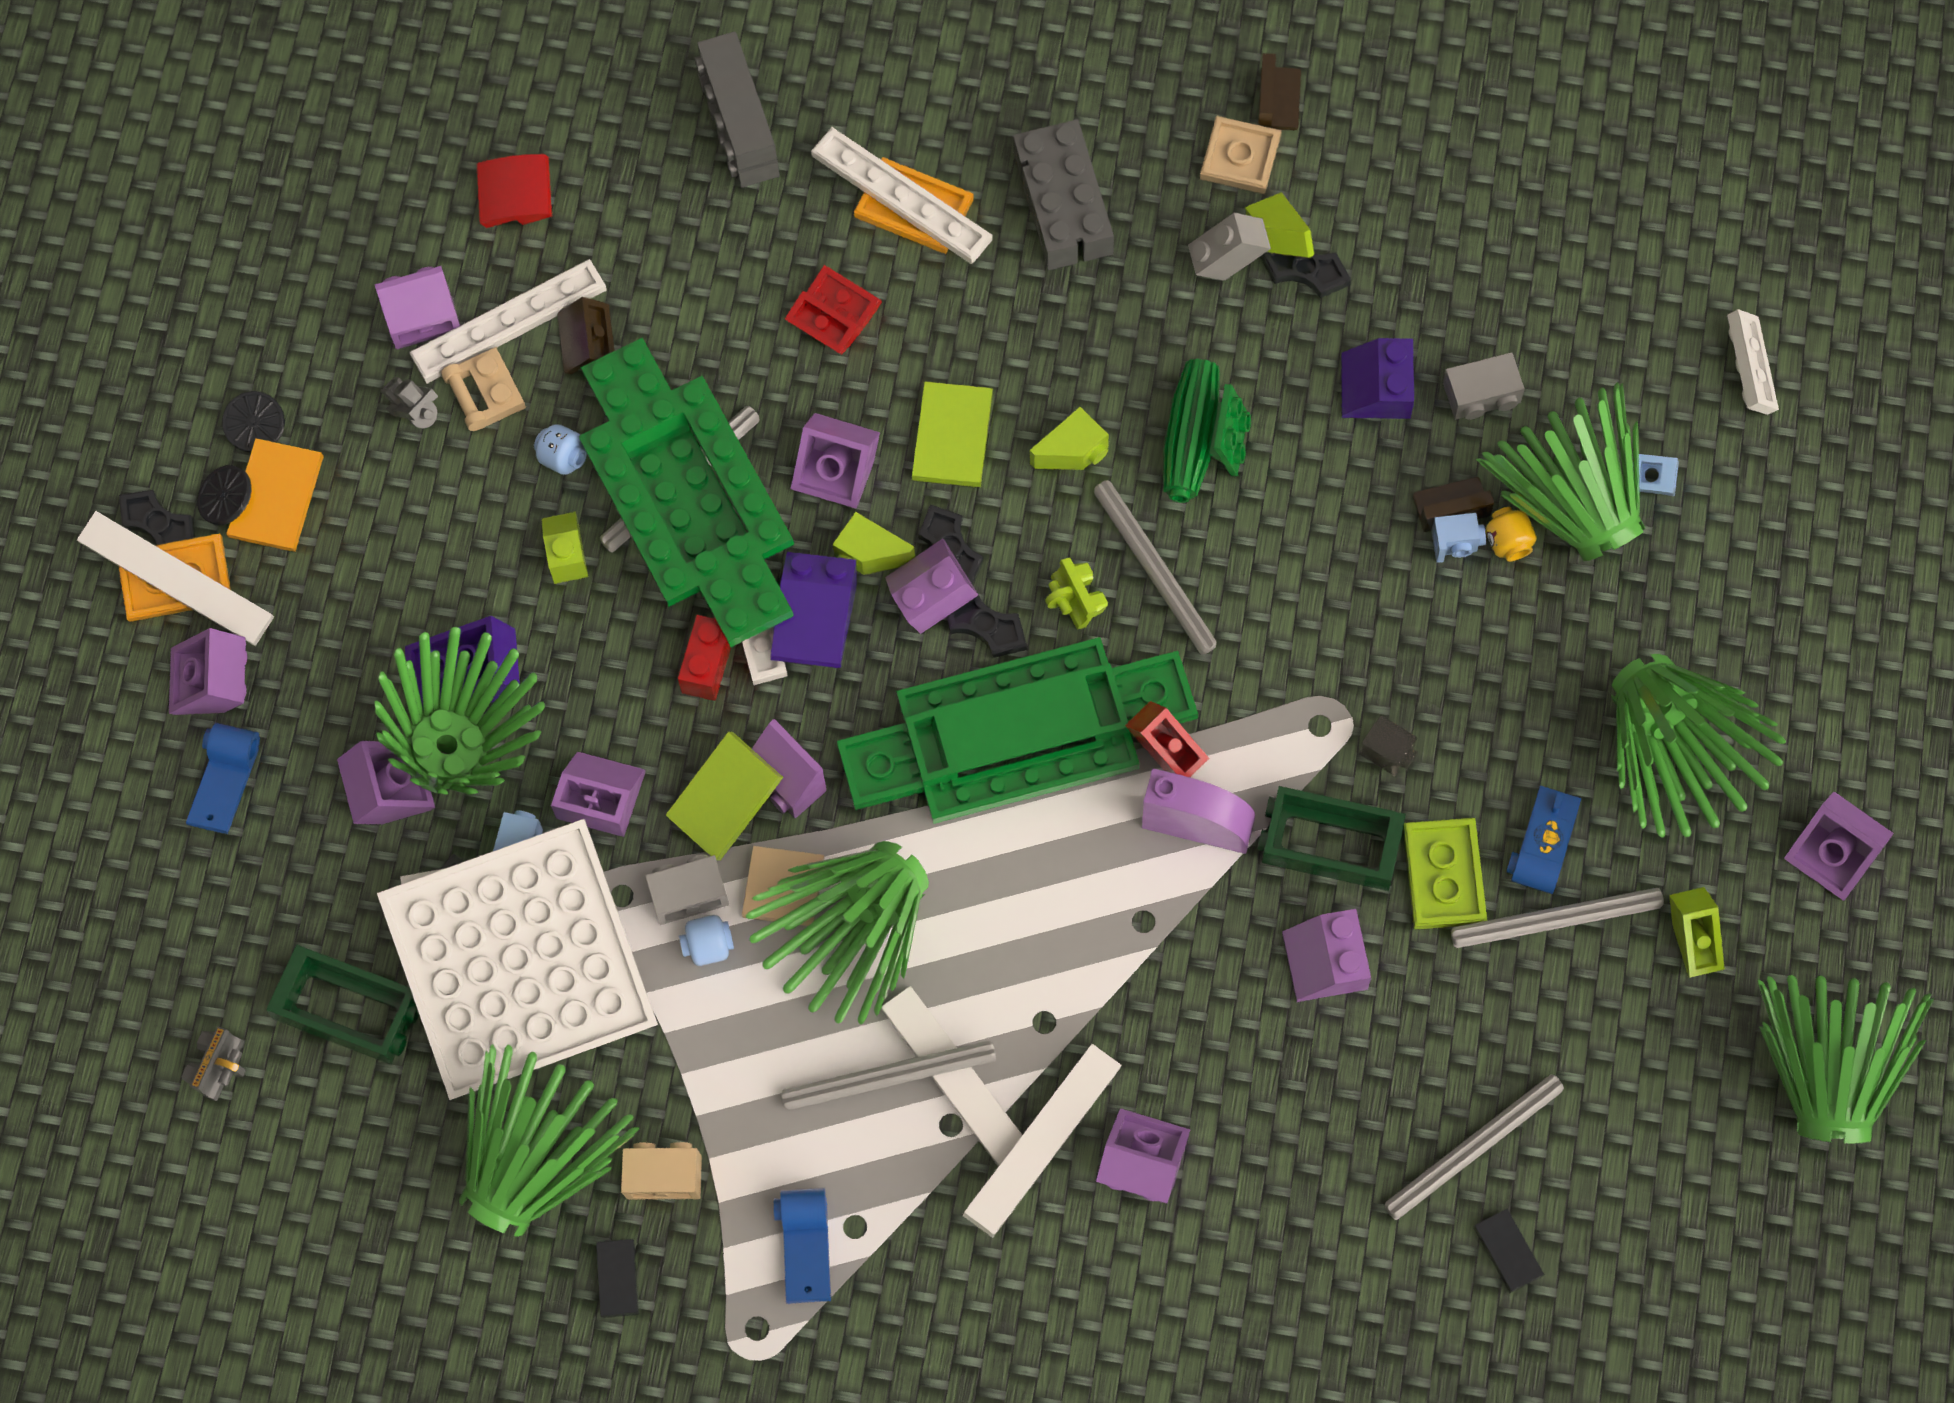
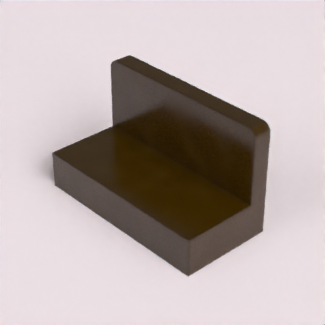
M1263 53L1258 125L1277 130L1296 131L1299 126L1301 70L1299 68L1275 67L1276 54Z
M581 297L558 312L564 373L571 375L581 369V367L615 351L608 303Z
M1479 477L1417 491L1413 494V500L1423 532L1432 530L1434 517L1476 513L1477 519L1491 516L1494 505L1491 491L1484 492Z

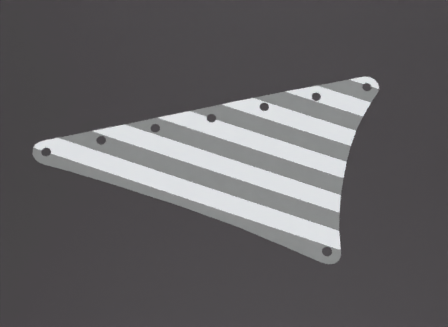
M1313 696L1189 734L1210 758L1190 778L1225 789L1243 799L1252 807L1255 812V821L1248 845L1249 848L1260 836L1261 830H1266L1270 825L1271 818L1265 817L1269 796L1276 797L1279 786L1302 791L1346 744L1352 735L1353 719L1345 705L1337 700L1323 696ZM1316 715H1323L1331 722V730L1324 737H1316L1308 729L1310 719ZM1145 748L1136 750L1140 763V769L936 824H933L929 807L924 806L832 829L730 847L721 861H717L729 905L660 925L645 875L653 873L652 871L659 866L673 865V867L686 864L688 859L697 855H708L710 857L707 852L625 865L604 872L611 892L618 885H626L633 891V900L630 905L626 907L616 906L651 1007L666 1036L682 1075L708 1154L719 1202L726 1286V1337L730 1348L739 1356L748 1360L761 1361L778 1354L827 1302L786 1304L782 1220L775 1221L774 1198H780L781 1190L826 1189L832 1297L979 1141L931 1076L792 1110H787L784 1107L782 1101V1091L784 1089L917 1057L883 1011L880 1010L878 1016L875 1015L874 1008L883 980L874 997L866 1020L861 1025L858 1023L859 1013L892 928L841 1023H836L834 1018L849 990L846 986L847 980L866 947L865 943L820 1008L813 1013L808 1010V1006L829 977V975L822 973V967L846 936L792 993L787 994L783 991L784 984L837 929L810 953L802 954L800 952V945L772 968L767 970L763 968L762 963L767 957L807 926L799 925L792 930H785L783 927L757 943L749 941L753 933L773 922L742 917L753 846L824 855V860L867 851L878 842L888 841L902 846L897 854L905 860L911 854L919 860L926 871L929 886L922 893L925 895L920 900L904 979L902 978L900 969L897 985L893 991L890 988L888 989L882 1006L911 986L957 1048L992 1041L995 1047L996 1060L972 1066V1068L1006 1112L1243 854L1142 828L1143 802L1152 768L1164 771ZM836 883V884H834V885H832V886H829V887H827V888H825V889L820 890V891H819V895L822 894L823 892L827 891L828 889L834 887L835 885H837V884H839V883ZM838 902L834 903L833 905L818 913L815 916V920L819 918L821 915H823L830 908H832ZM1139 911L1152 913L1155 918L1153 930L1148 933L1136 931L1132 926V918L1135 913ZM717 915L721 918L722 922L728 921L734 949L729 950L728 958L724 961L697 966L693 963L691 955L683 956L679 936L686 934L685 926L688 921ZM1040 1011H1048L1056 1019V1027L1048 1034H1040L1033 1027V1018ZM946 1114H956L963 1122V1129L955 1137H947L939 1129V1121ZM851 1215H859L867 1223V1231L859 1239H851L843 1231V1223ZM753 1317H762L769 1324V1333L761 1341H753L745 1333V1325Z

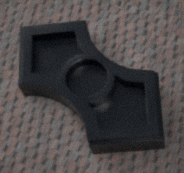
M1265 252L1260 256L1274 284L1285 281L1299 282L1312 288L1320 298L1351 285V278L1336 252L1324 255L1315 254L1309 258Z
M154 490L119 495L122 527L127 530L146 533L156 541L157 545L195 538L192 516L174 514L165 510L158 503Z
M930 504L919 531L918 539L930 546L944 539L974 586L983 564V556L968 547L961 533L963 515Z
M979 594L946 617L951 634L963 633L977 637L987 645L993 658L1027 650V643L1019 614L996 612L982 602Z

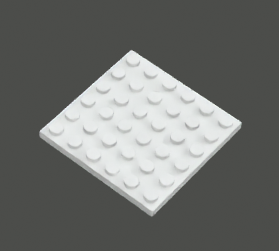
M585 819L377 893L449 1100L468 1094L470 1087L474 1091L478 1090L479 1085L482 1084L485 1051L489 1053L491 1044L496 1048L493 1084H496L504 1049L507 1045H511L513 1049L507 1079L522 1074L530 1052L537 1054L535 1070L658 1025Z

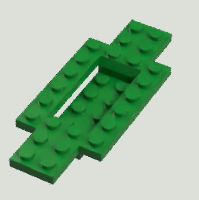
M643 338L581 367L583 375L606 415L608 422L579 435V439L668 607L700 592L730 648L793 617L790 605L764 560L795 545L793 538L703 375L671 390Z
M1101 637L898 690L896 693L904 723L838 740L837 746L855 810L924 792L933 824L1138 770L1140 769V763L1132 741V736L1134 735L1125 725L1144 706L1152 701L1166 707L1179 723L1198 719V711L1179 651L1112 668L1111 664L1108 663ZM1086 738H1095L1094 742L958 778L959 772Z

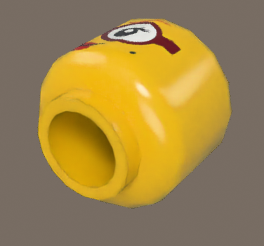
M1511 507L1501 508L1492 514L1493 519L1487 524L1485 533L1494 554L1497 557L1506 558L1507 561H1516L1529 555L1533 551L1532 546L1535 544L1537 536L1528 515L1521 510L1512 511Z

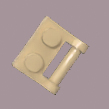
M496 347L460 364L448 365L441 371L445 383L450 384L466 416L464 421L470 431L484 428L526 408ZM470 375L474 379L488 407L484 411H478L463 381L464 378Z

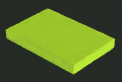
M935 382L924 383L912 471L913 481L981 487L993 388Z
M728 732L667 812L666 816L710 856L715 855L716 860L721 861L784 777L734 732Z
M1475 818L1404 823L1403 834L1414 930L1457 927L1487 921Z

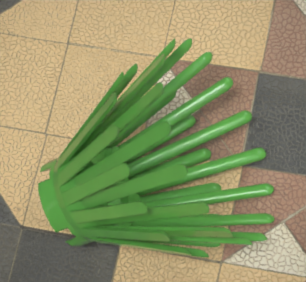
M1617 382L1613 387L1622 470L1607 395L1603 387L1598 391L1599 403L1597 409L1606 446L1604 457L1607 470L1582 398H1577L1575 401L1578 415L1574 417L1573 423L1581 442L1580 450L1584 460H1580L1555 411L1548 413V420L1554 431L1548 430L1545 433V438L1555 454L1554 462L1535 434L1527 426L1521 428V434L1544 467L1526 445H1518L1517 451L1529 466L1506 441H1498L1499 448L1529 481L1502 455L1493 456L1489 452H1482L1485 459H1476L1514 492L1501 491L1503 494L1500 495L1501 497L1576 548L1583 562L1603 556L1601 550L1606 551L1611 548L1615 550L1642 534L1643 530L1646 529L1639 516L1638 421L1633 426L1632 461L1630 426L1626 419L1623 383L1619 386Z
M458 627L451 628L449 632L441 697L440 652L434 650L430 653V639L427 632H423L419 636L423 707L413 663L411 660H405L401 648L396 649L394 657L411 721L392 681L387 678L384 672H380L379 682L406 738L382 704L375 700V713L390 731V733L386 730H381L382 733L376 732L377 738L381 744L406 764L393 758H389V762L395 768L410 774L412 777L410 781L431 792L447 795L448 791L446 789L464 794L478 793L476 789L466 786H496L505 781L503 778H495L501 775L498 772L519 767L524 762L526 756L519 755L492 764H485L537 740L541 731L537 730L532 733H526L491 751L489 750L541 713L545 707L544 701L538 702L532 708L530 705H526L488 734L537 682V675L532 672L520 685L517 680H512L486 711L516 662L519 653L516 649L512 648L497 672V663L489 661L474 690L492 636L489 633L482 634L464 683L470 653L468 651H461L456 666L460 628Z
M1651 654L1655 662L1644 665L1641 659L1638 658L1624 667L1612 683V687L1616 692V696L1611 695V698L1616 705L1619 786L1621 790L1625 786V749L1633 812L1638 809L1639 822L1642 829H1644L1647 820L1636 757L1637 750L1656 831L1660 837H1664L1665 827L1659 806V794L1651 766L1655 762L1683 836L1690 837L1691 829L1680 801L1685 800V792L1667 749L1709 825L1712 828H1718L1720 821L1698 783L1699 781L1703 788L1710 789L1712 781L1698 759L1739 811H1746L1747 804L1697 738L1727 770L1733 771L1737 765L1763 790L1769 788V782L1720 736L1703 717L1742 747L1754 749L1776 766H1782L1783 764L1782 759L1725 716H1734L1777 743L1783 744L1786 743V740L1760 723L1762 721L1770 726L1778 725L1773 720L1748 708L1758 707V704L1741 696L1746 692L1678 667L1666 655Z
M882 841L876 843L867 851L790 868L788 871L792 873L805 870L810 871L778 881V885L767 888L768 891L752 898L754 901H761L789 890L794 891L751 910L746 914L747 919H754L839 883L753 933L749 938L751 943H757L783 927L785 930H792L838 902L767 957L762 963L764 969H770L800 945V952L806 955L837 929L784 984L783 991L789 994L797 988L846 936L822 967V973L829 975V977L808 1006L810 1012H816L865 943L866 947L847 980L846 986L849 990L834 1018L836 1023H841L844 1020L891 928L892 931L858 1016L859 1025L863 1024L866 1020L882 980L883 983L874 1008L876 1016H878L888 989L890 988L891 991L895 989L900 969L901 976L904 979L920 900L925 895L922 893L928 888L929 881L925 869L913 854L907 860L897 854L902 846L893 842Z
M1789 975L1787 982L1800 1054L1799 1060L1783 994L1777 989L1775 980L1768 976L1767 982L1773 1001L1772 1005L1768 989L1761 980H1758L1775 1036L1767 1023L1762 1022L1763 1028L1760 1026L1759 1028L1797 1116L1798 1134L1810 1139L1831 1142V1138L1844 1139V1143L1870 1142L1873 1124L1879 1118L1926 1040H1922L1916 1045L1902 1067L1917 1039L1916 1033L1934 998L1930 999L1931 993L1924 995L1917 1005L1886 1069L1915 996V988L1908 989L1902 1003L1895 1007L1882 1045L1874 1052L1891 989L1889 983L1885 982L1880 986L1876 1004L1868 1003L1865 1006L1856 1047L1854 1048L1852 1044L1859 981L1856 978H1852L1848 982L1841 1041L1842 1003L1839 1000L1831 1002L1828 1031L1827 982L1824 976L1820 975L1816 978L1818 1042L1814 1043L1809 999L1804 995H1799L1797 979L1795 976Z
M491 1044L489 1053L485 1051L482 1084L478 1088L475 1127V1093L471 1087L469 1089L466 1186L459 1197V1203L462 1206L469 1199L472 1205L468 1213L472 1217L502 1233H505L509 1224L519 1226L514 1236L524 1235L531 1221L545 1214L610 1171L611 1167H605L612 1161V1158L608 1156L630 1140L639 1128L633 1127L621 1137L616 1135L633 1119V1115H625L556 1176L595 1133V1128L617 1105V1099L610 1098L583 1128L579 1126L573 1128L539 1168L593 1089L594 1084L590 1080L585 1081L563 1114L558 1115L555 1110L549 1111L537 1130L566 1069L563 1064H558L555 1067L536 1105L534 1098L525 1096L537 1061V1054L530 1052L502 1130L501 1127L511 1090V1083L507 1080L513 1049L511 1045H507L504 1049L487 1127L496 1058V1048Z

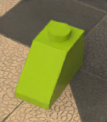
M1282 192L1245 207L1246 215L1263 219L1271 247L1267 252L1307 258L1315 255L1310 228Z
M1079 407L1030 449V465L1034 469L1084 470L1091 463L1095 465L1108 453L1109 434Z
M576 512L542 518L543 539L549 570L554 584L589 577Z
M857 512L854 513L833 543L834 557L856 560L857 571L863 575L899 568L915 558L913 545Z
M1705 887L1669 895L1672 925L1688 976L1695 977L1725 970L1719 910Z

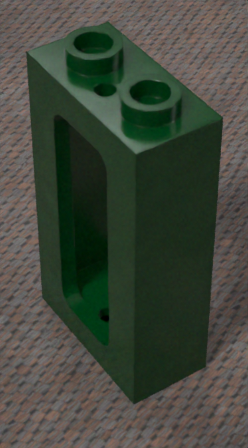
M1279 786L1277 796H1269L1265 817L1271 818L1269 831L1261 830L1257 850L1264 852L1262 860L1264 864L1389 891L1406 814ZM1289 818H1297L1381 837L1384 841L1380 865L1376 868H1370L1285 849L1281 842L1286 821Z
M297 944L266 1009L276 1021L391 1065L395 1056L399 1057L405 1049L407 1043V1036L405 1034L410 1023L414 1024L420 1015L410 987ZM314 977L395 1008L397 1014L387 1036L384 1039H377L297 1008L296 1003L306 981Z

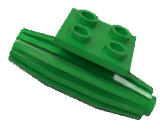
M1196 358L1186 361L1170 408L1163 448V491L1169 495V499L1179 503H1187L1190 499L1197 497L1211 457L1222 462L1231 476H1238L1239 465L1244 463L1246 448L1243 442L1245 432H1249L1251 427L1250 412H1247L1242 398L1237 395L1232 384H1225L1222 402H1220L1219 366L1206 359Z

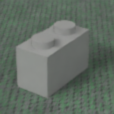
M1232 213L1188 245L1196 275L1224 281L1271 249L1263 219L1239 213Z
M1513 353L1448 368L1445 371L1443 386L1455 420L1464 417L1468 420L1476 419L1485 412L1496 409L1499 411L1513 409L1521 403L1525 390Z
M697 855L688 859L686 864L673 867V865L659 866L652 871L653 873L645 875L660 925L729 905L715 855L710 857L708 855Z

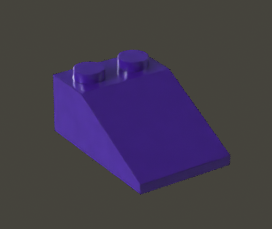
M787 552L780 589L790 605L794 616L775 625L770 655L771 660L841 668L857 587L856 560Z
M493 616L458 627L460 628L456 666L461 651H468L470 653L464 683L482 634L489 633L492 636L474 690L489 661L497 663V672L512 648L517 650L515 628ZM450 630L429 637L430 653L434 650L440 652V697ZM418 641L405 646L406 661L411 660L413 663L423 707L420 647ZM518 658L490 703L499 697L512 680H517L520 685Z

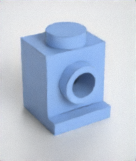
M1639 454L1640 492L1675 496L1679 465L1678 458ZM1649 470H1656L1659 476L1656 481L1649 482L1646 480L1645 475Z
M1476 513L1434 517L1431 532L1436 563L1444 562L1445 555H1452L1456 558L1469 556L1473 552H1477L1478 546L1486 545L1485 528L1483 524L1478 525Z

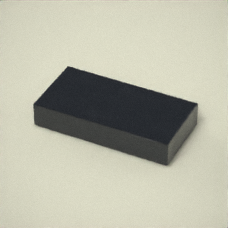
M1508 1209L1474 1226L1475 1232L1510 1293L1543 1277L1544 1273Z
M634 1239L596 1242L600 1316L602 1318L639 1315Z

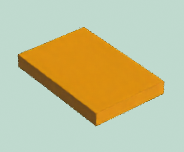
M882 157L881 160L966 216L974 200V193ZM863 193L854 211L855 218L941 253H947V247L867 193Z
M255 438L245 471L251 480V497L242 514L230 522L227 531L228 537L295 552L323 461V454L317 451Z
M220 533L155 545L230 589L223 539ZM119 566L126 617L129 622L193 610Z

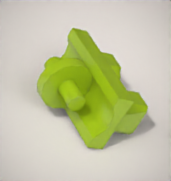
M1071 558L1060 561V568L1051 575L1052 582L1048 586L1052 593L1046 597L1045 602L1048 608L1059 607L1063 615L1069 614L1076 629L1079 630L1087 627L1093 617L1103 613L1108 606V602L1101 591L1088 594L1085 586L1090 585L1093 580V572L1088 563L1073 564Z

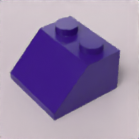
M1378 338L1341 352L1342 418L1411 419L1414 405L1413 339Z

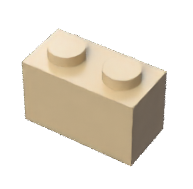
M675 1142L670 1144V1148H655L656 1145L653 1143H635L633 1148H623L621 1193L627 1200L700 1199L702 1155L697 1148H692V1144Z

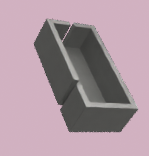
M736 31L697 42L699 56L694 57L698 70V80L702 92L706 93L708 110L712 121L715 120L716 132L721 148L725 149L726 162L731 177L738 176L741 188L779 177L775 143Z
M1076 119L1013 135L1014 158L1020 178L1023 180V188L1048 270L1077 264V242L1082 241L1084 262L1113 255L1114 235L1079 120Z

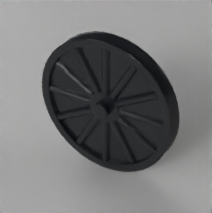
M249 391L236 396L229 402L223 413L222 427L225 436L233 446L251 453L255 438L278 442L284 431L285 417L281 406L273 397L263 392Z
M225 465L210 473L202 483L197 498V507L202 518L214 525H225L238 518L247 507L251 497L252 485L248 474L234 465Z

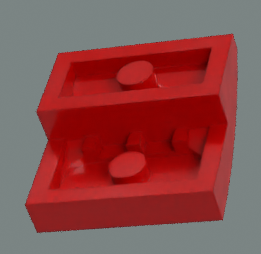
M546 154L508 156L477 163L480 224L485 228L514 220L525 225L552 217L549 157Z
M824 265L808 291L801 292L785 320L842 355L868 324L882 301Z

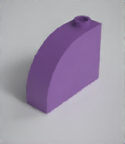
M1152 768L1143 802V829L1243 854L1247 853L1255 821V812L1248 803L1233 793L1210 783Z

